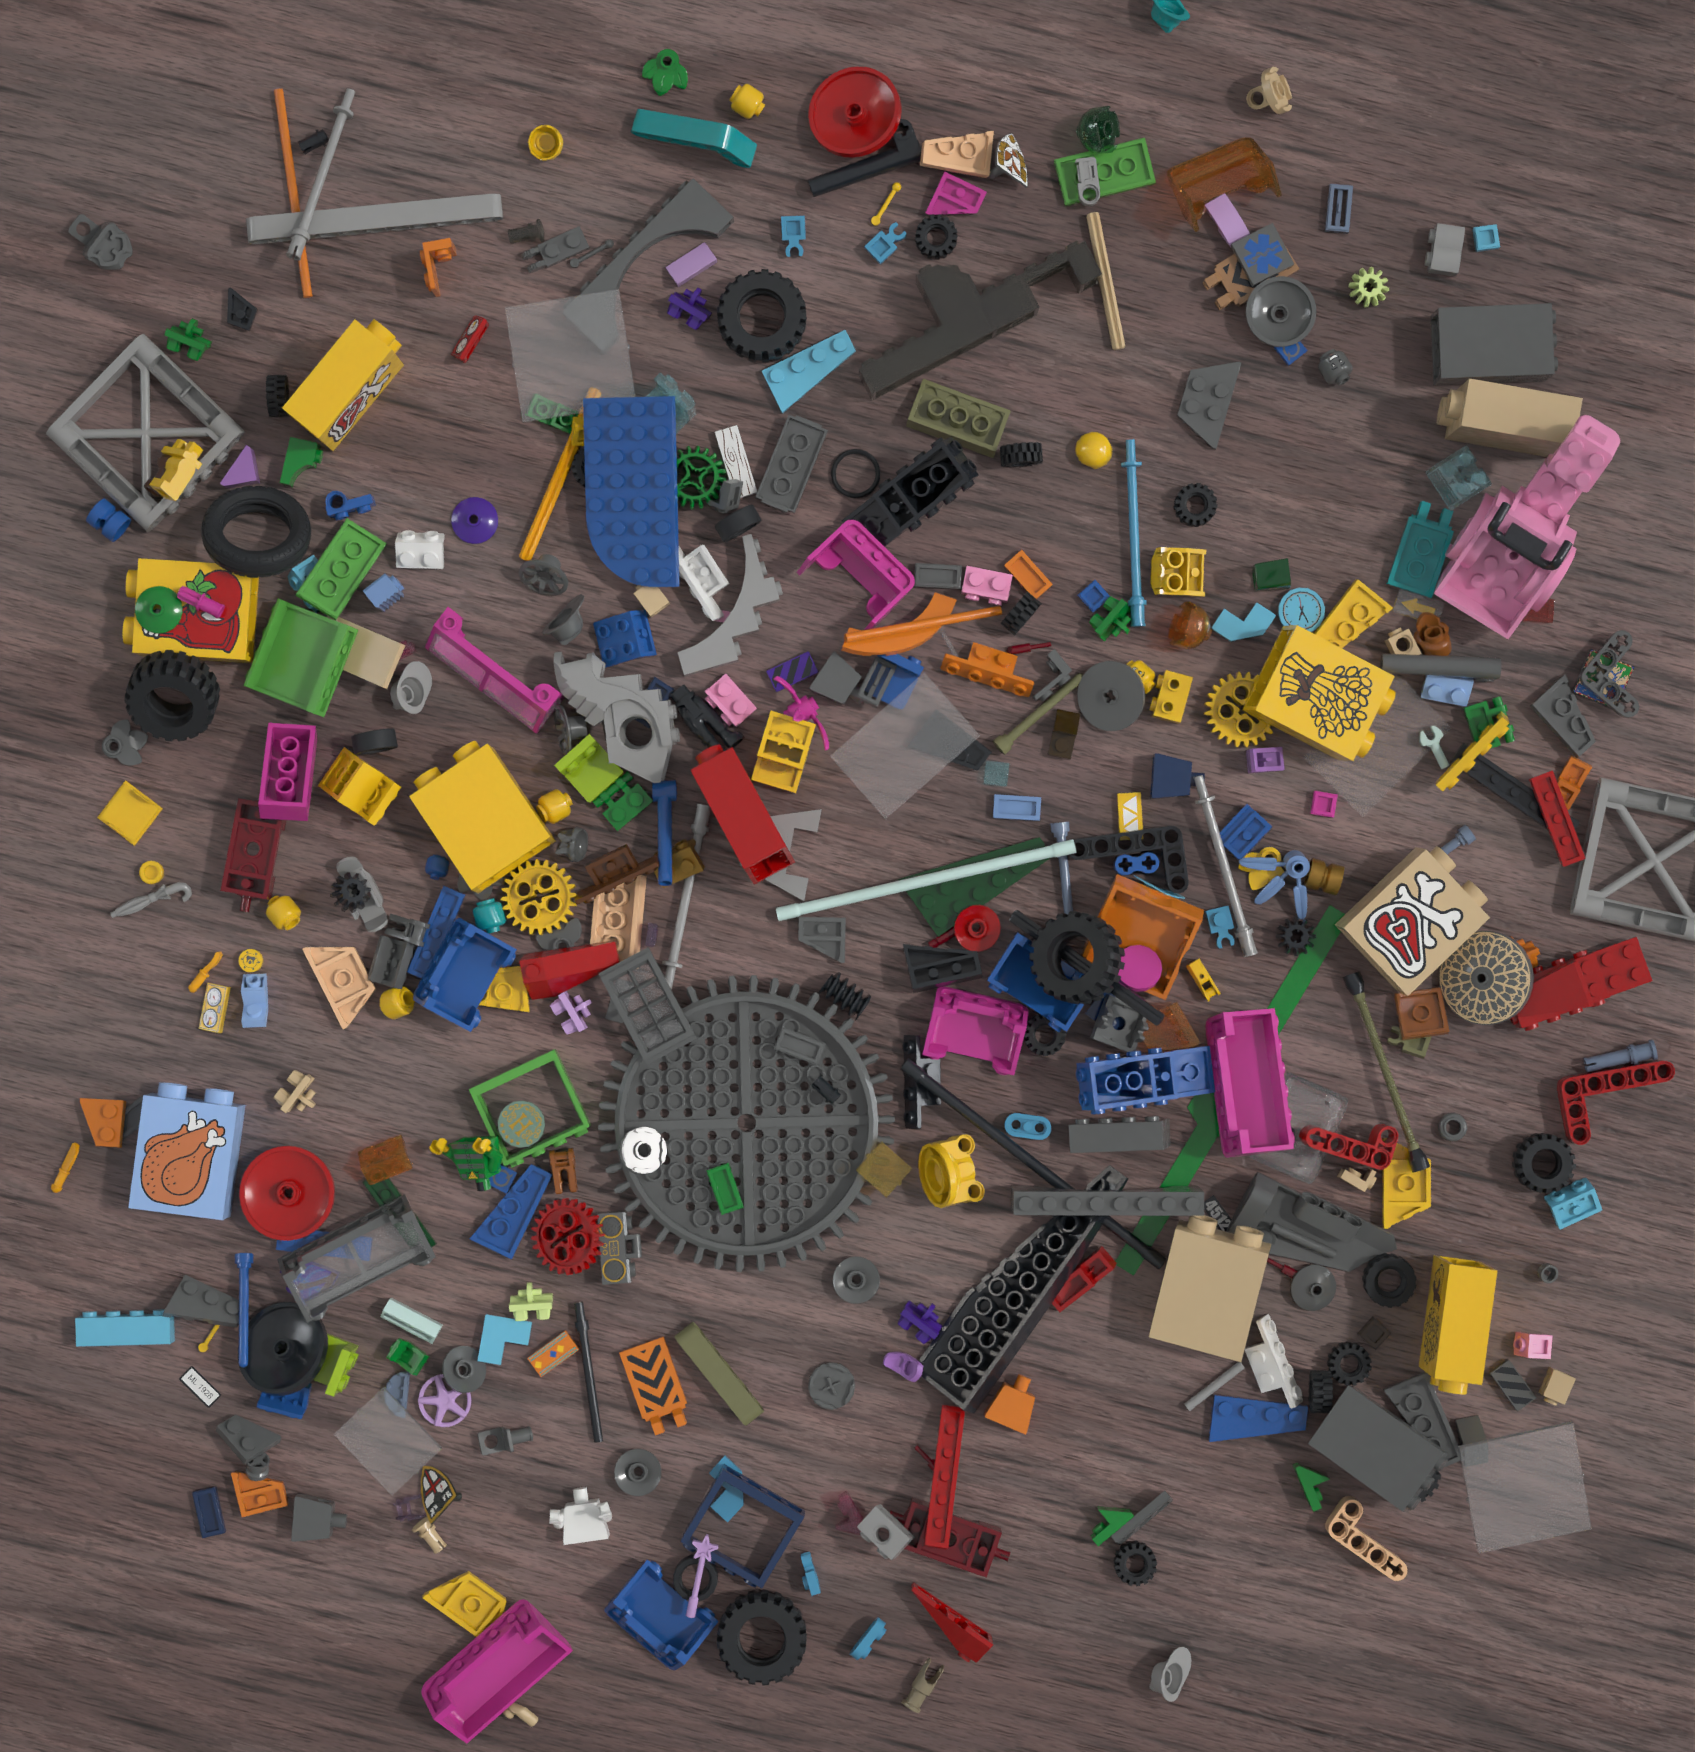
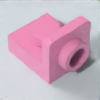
M1515 1332L1513 1343L1514 1355L1526 1358L1551 1359L1553 1335Z

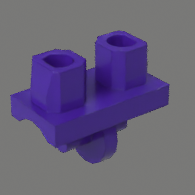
M697 288L694 292L686 289L683 295L675 292L668 299L671 303L667 314L679 319L684 310L691 315L686 324L694 330L699 329L710 318L712 312L702 307L706 304L707 300L700 297L702 293L700 288Z
M908 1301L898 1321V1325L904 1330H908L912 1324L917 1326L919 1331L915 1337L923 1344L931 1338L935 1339L942 1328V1325L937 1322L939 1316L932 1312L936 1306L933 1303L926 1307L921 1302L916 1306L911 1301Z

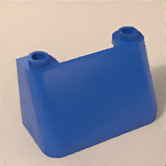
M458 918L451 925L418 984L413 1000L426 1009L471 1032L473 1028L478 1026L481 1020L480 1010L477 1007L499 968H505L514 962L517 949Z
M1016 932L989 975L987 981L990 984L988 987L999 994L1003 990L1046 1017L1050 1021L1048 1025L1056 1031L1060 1032L1063 1029L1067 1032L1084 1004H1072L1055 999L1054 996H1050L1043 991L1044 987L1038 986L1035 978L1038 976L1032 974L1030 968L1034 965V962L1029 960L1030 953H1034V947L1031 946L1032 941ZM1061 960L1062 970L1068 979L1077 980L1084 976V974Z
M647 1559L607 1604L604 1611L661 1663L671 1670H677L686 1664L719 1621L714 1618L715 1614L706 1607L703 1609L697 1608L695 1618L687 1617L688 1601L683 1599L661 1579L663 1574L661 1573L662 1568L660 1565Z

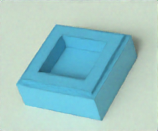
M1497 224L1474 227L1472 229L1476 252L1500 248Z

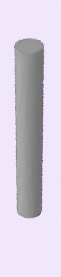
M1237 1362L1184 1403V1405L1191 1411L1244 1370L1245 1367L1241 1362Z

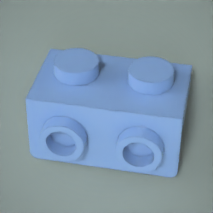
M1425 675L1420 696L1424 699L1467 707L1474 680L1467 677Z

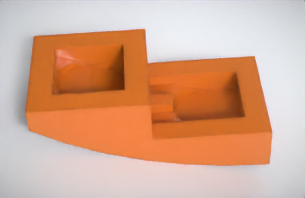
M1570 755L1557 779L1568 810L1581 791L1580 787L1592 769V765Z

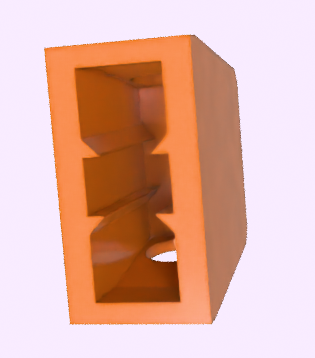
M1018 1374L1014 1385L1003 1382L986 1408L984 1417L1026 1435L1035 1401V1396L1027 1392L1031 1379Z

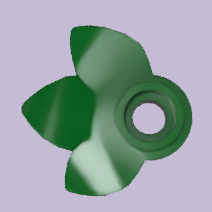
M672 49L660 51L655 59L645 63L642 70L643 78L653 79L654 90L659 96L666 94L673 85L681 89H686L687 70L679 64V56ZM666 56L672 59V63L669 66L663 62Z

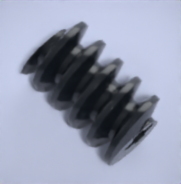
M840 972L831 975L818 993L821 994L826 990L825 998L828 1000L834 996L833 1004L835 1005L842 1002L840 1008L842 1011L849 1007L848 1016L857 1013L856 1021L869 1004L871 995L868 994L863 998L864 990L860 989L855 992V983L847 986L849 980L847 977L840 981Z

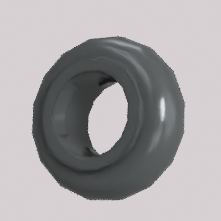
M1448 1113L1439 1120L1438 1131L1445 1140L1450 1142L1458 1141L1466 1134L1467 1123L1460 1114ZM1451 1120H1455L1459 1124V1130L1455 1134H1450L1446 1130V1125Z

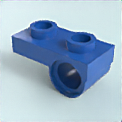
M332 491L325 500L327 514L331 519L335 518V520L348 518L349 513L356 511L358 514L369 512L371 507L376 506L374 496L371 494L349 500L342 492ZM336 497H342L343 505L337 509L333 508L332 501Z

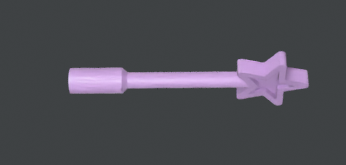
M709 1534L705 1535L703 1541H692V1544L697 1548L694 1558H700L692 1596L689 1597L686 1616L689 1618H695L699 1600L697 1596L705 1558L711 1561V1552L718 1549L717 1544L710 1543Z

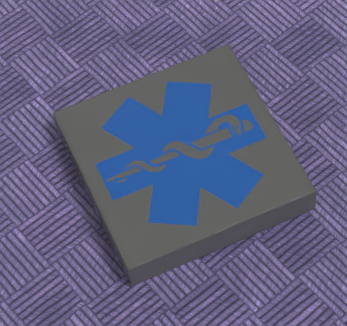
M1273 223L1230 245L1252 287L1294 265Z

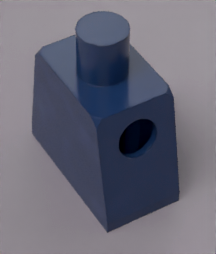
M1155 753L1153 754L1150 799L1190 795V786H1196L1193 777L1203 775L1205 781V773L1191 772L1192 762Z

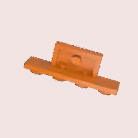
M975 642L972 644L968 660L945 654L940 668L949 674L990 685L995 689L1012 692L1017 696L1030 697L1034 685L1032 680L1013 675L1018 656Z

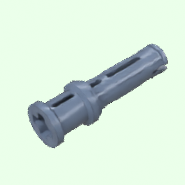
M1651 1039L1648 1040V1043L1634 1046L1629 1044L1627 1049L1588 1058L1585 1057L1583 1061L1584 1064L1594 1063L1585 1066V1070L1588 1073L1629 1062L1630 1064L1637 1065L1639 1061L1652 1059L1655 1061L1658 1059L1655 1043Z

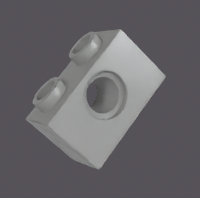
M881 1504L875 1506L857 1526L861 1530L860 1535L867 1542L870 1543L872 1541L878 1547V1553L885 1559H895L914 1538ZM882 1527L889 1531L888 1540L880 1537L879 1531Z

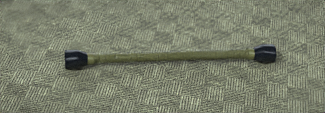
M1358 971L1344 976L1343 980L1347 990L1353 995L1356 1003H1358L1357 1005L1359 1006V1011H1361L1360 1014H1362L1361 1017H1363L1362 1019L1368 1031L1370 1042L1374 1048L1382 1074H1384L1385 1083L1388 1085L1387 1088H1389L1391 1100L1394 1102L1393 1105H1395L1399 1122H1401L1403 1134H1405L1406 1142H1408V1162L1412 1173L1429 1168L1430 1164L1427 1156L1420 1149L1418 1142L1416 1143L1414 1135H1412L1413 1132L1410 1124H1408L1409 1121H1407L1408 1118H1406L1403 1104H1401L1402 1101H1400L1396 1084H1394L1395 1081H1393L1394 1078H1392L1393 1075H1391L1390 1067H1388L1389 1064H1387V1058H1385L1383 1047H1381L1382 1044H1380L1374 1022L1371 1021L1373 1019L1367 1004H1365L1366 996L1364 994V980L1361 972Z

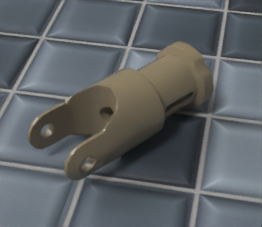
M931 1658L925 1661L911 1684L912 1689L901 1702L916 1713H920L922 1703L926 1696H930L944 1671V1665H941L934 1677L928 1680L925 1679V1672L931 1663Z

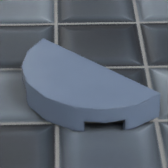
M401 1371L395 1374L386 1384L384 1391L385 1402L395 1415L406 1418L410 1384V1373L408 1371Z

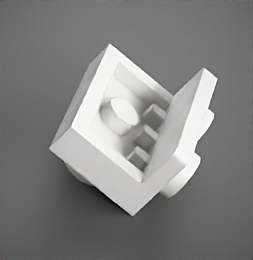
M406 530L399 532L395 541L396 568L443 569V543L445 535L436 531L415 533L414 531Z

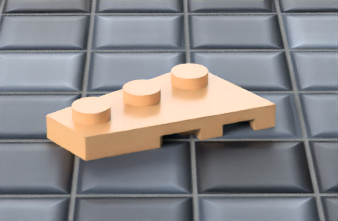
M994 131L975 135L967 134L961 137L925 140L922 143L920 166L987 178L990 174Z

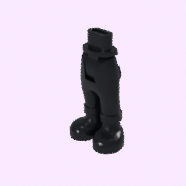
M682 685L670 695L676 703V708H678L679 714L686 726L701 740L705 747L710 748L721 744L710 733L704 722L714 730L717 736H720L728 749L731 747L735 748L745 738L739 731L732 732L728 730V726L723 723L711 705L696 695L693 690L690 692L685 685Z

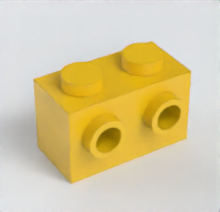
M1165 670L1163 675L1159 674L1155 688L1159 689L1157 698L1152 697L1149 708L1150 711H1153L1152 717L1176 724L1181 723L1193 677Z

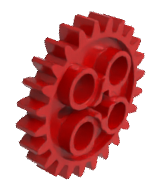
M564 1198L562 1201L559 1199L554 1200L553 1204H546L547 1210L539 1211L542 1218L534 1219L538 1227L531 1228V1230L537 1232L536 1236L531 1237V1240L537 1241V1244L532 1248L540 1250L536 1257H544L542 1265L550 1264L549 1270L554 1271L557 1269L558 1274L566 1273V1275H572L574 1272L575 1274L581 1273L582 1269H589V1263L597 1262L594 1256L601 1255L597 1247L604 1246V1243L599 1241V1237H603L605 1234L598 1232V1229L603 1224H596L595 1222L599 1215L592 1216L593 1208L585 1209L586 1202L578 1204V1199H571L570 1201L569 1198ZM569 1215H571V1217L573 1218L572 1226L569 1224L568 1221ZM581 1225H583V1228H582L581 1230H579V1231H577V1232H575V1233L569 1235L568 1232H574V1231H576ZM551 1228L555 1231L554 1238L551 1236ZM581 1235L585 1239L584 1245L580 1242ZM567 1237V1241H562L558 1243L554 1248L552 1247L554 1243L561 1241L562 1239ZM563 1248L567 1251L566 1258L562 1254Z

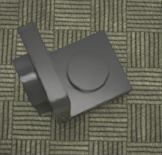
M1055 649L1047 654L1048 661L1046 664L1054 673L1058 671L1060 675L1032 698L1034 701L1040 699L1043 702L1053 693L1050 690L1056 684L1061 687L1071 678L1068 674L1072 672V669Z

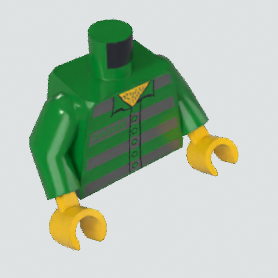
M498 1136L463 1137L448 1145L446 1139L440 1138L438 1141L433 1140L429 1147L432 1153L437 1155L443 1153V1155L451 1159L458 1168L460 1177L463 1180L475 1179L477 1191L491 1189L489 1178L501 1171L503 1154L499 1151Z

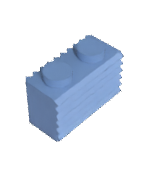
M383 574L364 589L363 592L377 609L385 612V609L393 606V603L400 600V597L404 598L402 590L405 588L393 575L389 577L387 574Z

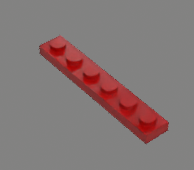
M941 1406L924 1547L948 1550L965 1417V1411L960 1407Z

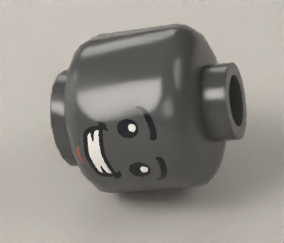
M1332 349L1320 357L1318 369L1328 384H1338L1340 386L1350 379L1349 375L1353 367L1343 351Z

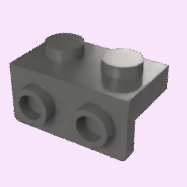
M381 935L368 980L402 990L415 944Z

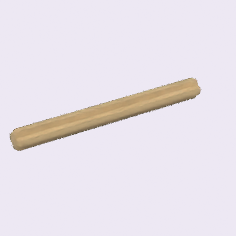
M1098 212L1087 214L1086 218L1112 349L1120 350L1125 347V341L1100 215Z

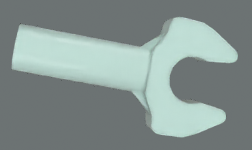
M1430 726L1434 735L1432 740H1428L1424 731H1420V745L1428 746L1432 749L1441 769L1448 767L1449 763L1439 745L1440 739L1443 737L1442 731L1435 726Z

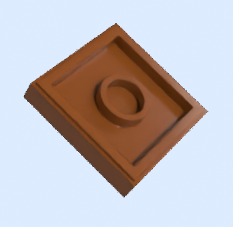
M1440 987L1413 991L1409 996L1401 993L1394 994L1402 1040L1449 1034V1026Z

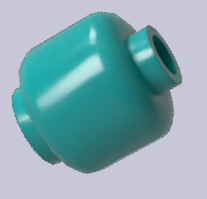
M494 898L476 903L477 907L472 910L476 927L486 930L488 934L500 931L499 926L504 925L506 922L502 904L495 902Z

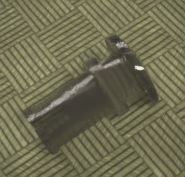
M537 219L535 225L528 223V226L508 229V237L511 244L528 240L535 242L538 238L541 242H544L545 231L541 220Z

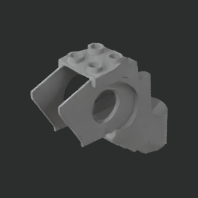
M555 652L554 671L560 692L569 700L568 704L576 708L577 713L587 717L584 721L597 726L604 722L609 763H614L653 783H660L662 780H665L672 746L676 745V742H680L679 728L674 727L673 720L677 718L676 705H671V700L662 701L661 689L643 690L641 674L604 678L606 663L599 659L594 652L587 653L586 659L565 663L562 652ZM637 718L646 720L652 729L650 742L643 746L631 744L625 734L628 723Z

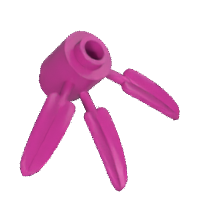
M779 676L774 677V680L786 688L795 700V702L787 706L788 709L783 712L784 715L793 717V721L796 722L812 719L821 734L824 750H828L829 741L826 731L818 718H816L818 715L816 710L819 709V706L813 697L808 698L806 695L799 699L795 690L788 682Z

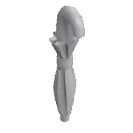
M177 882L169 886L163 884L156 892L127 901L111 912V917L114 918L138 912L151 902L158 901V899H171L170 895L179 891L185 892L182 899L186 902L192 895L191 887L183 882Z

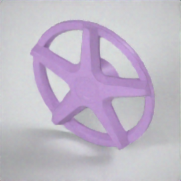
M443 1374L430 1378L422 1386L418 1403L420 1411L427 1421L435 1426L450 1427L458 1424L467 1416L471 1407L470 1392L466 1393L467 1406L464 1411L455 1403V1399L461 1393L455 1390L447 1391L442 1381V1378H444ZM435 1381L437 1395L423 1397L428 1385ZM423 1404L437 1406L435 1420L427 1414ZM447 1410L460 1416L452 1422H442Z

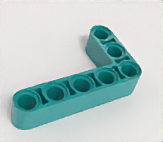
M637 109L631 133L638 137L716 151L731 163L744 168H751L757 148L755 142L730 125L644 109Z

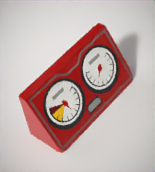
M475 315L457 342L451 355L466 363L489 327L488 321Z

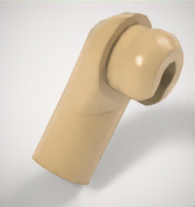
M515 1702L503 1712L509 1719L517 1715L530 1727H533L538 1721V1717L534 1713Z

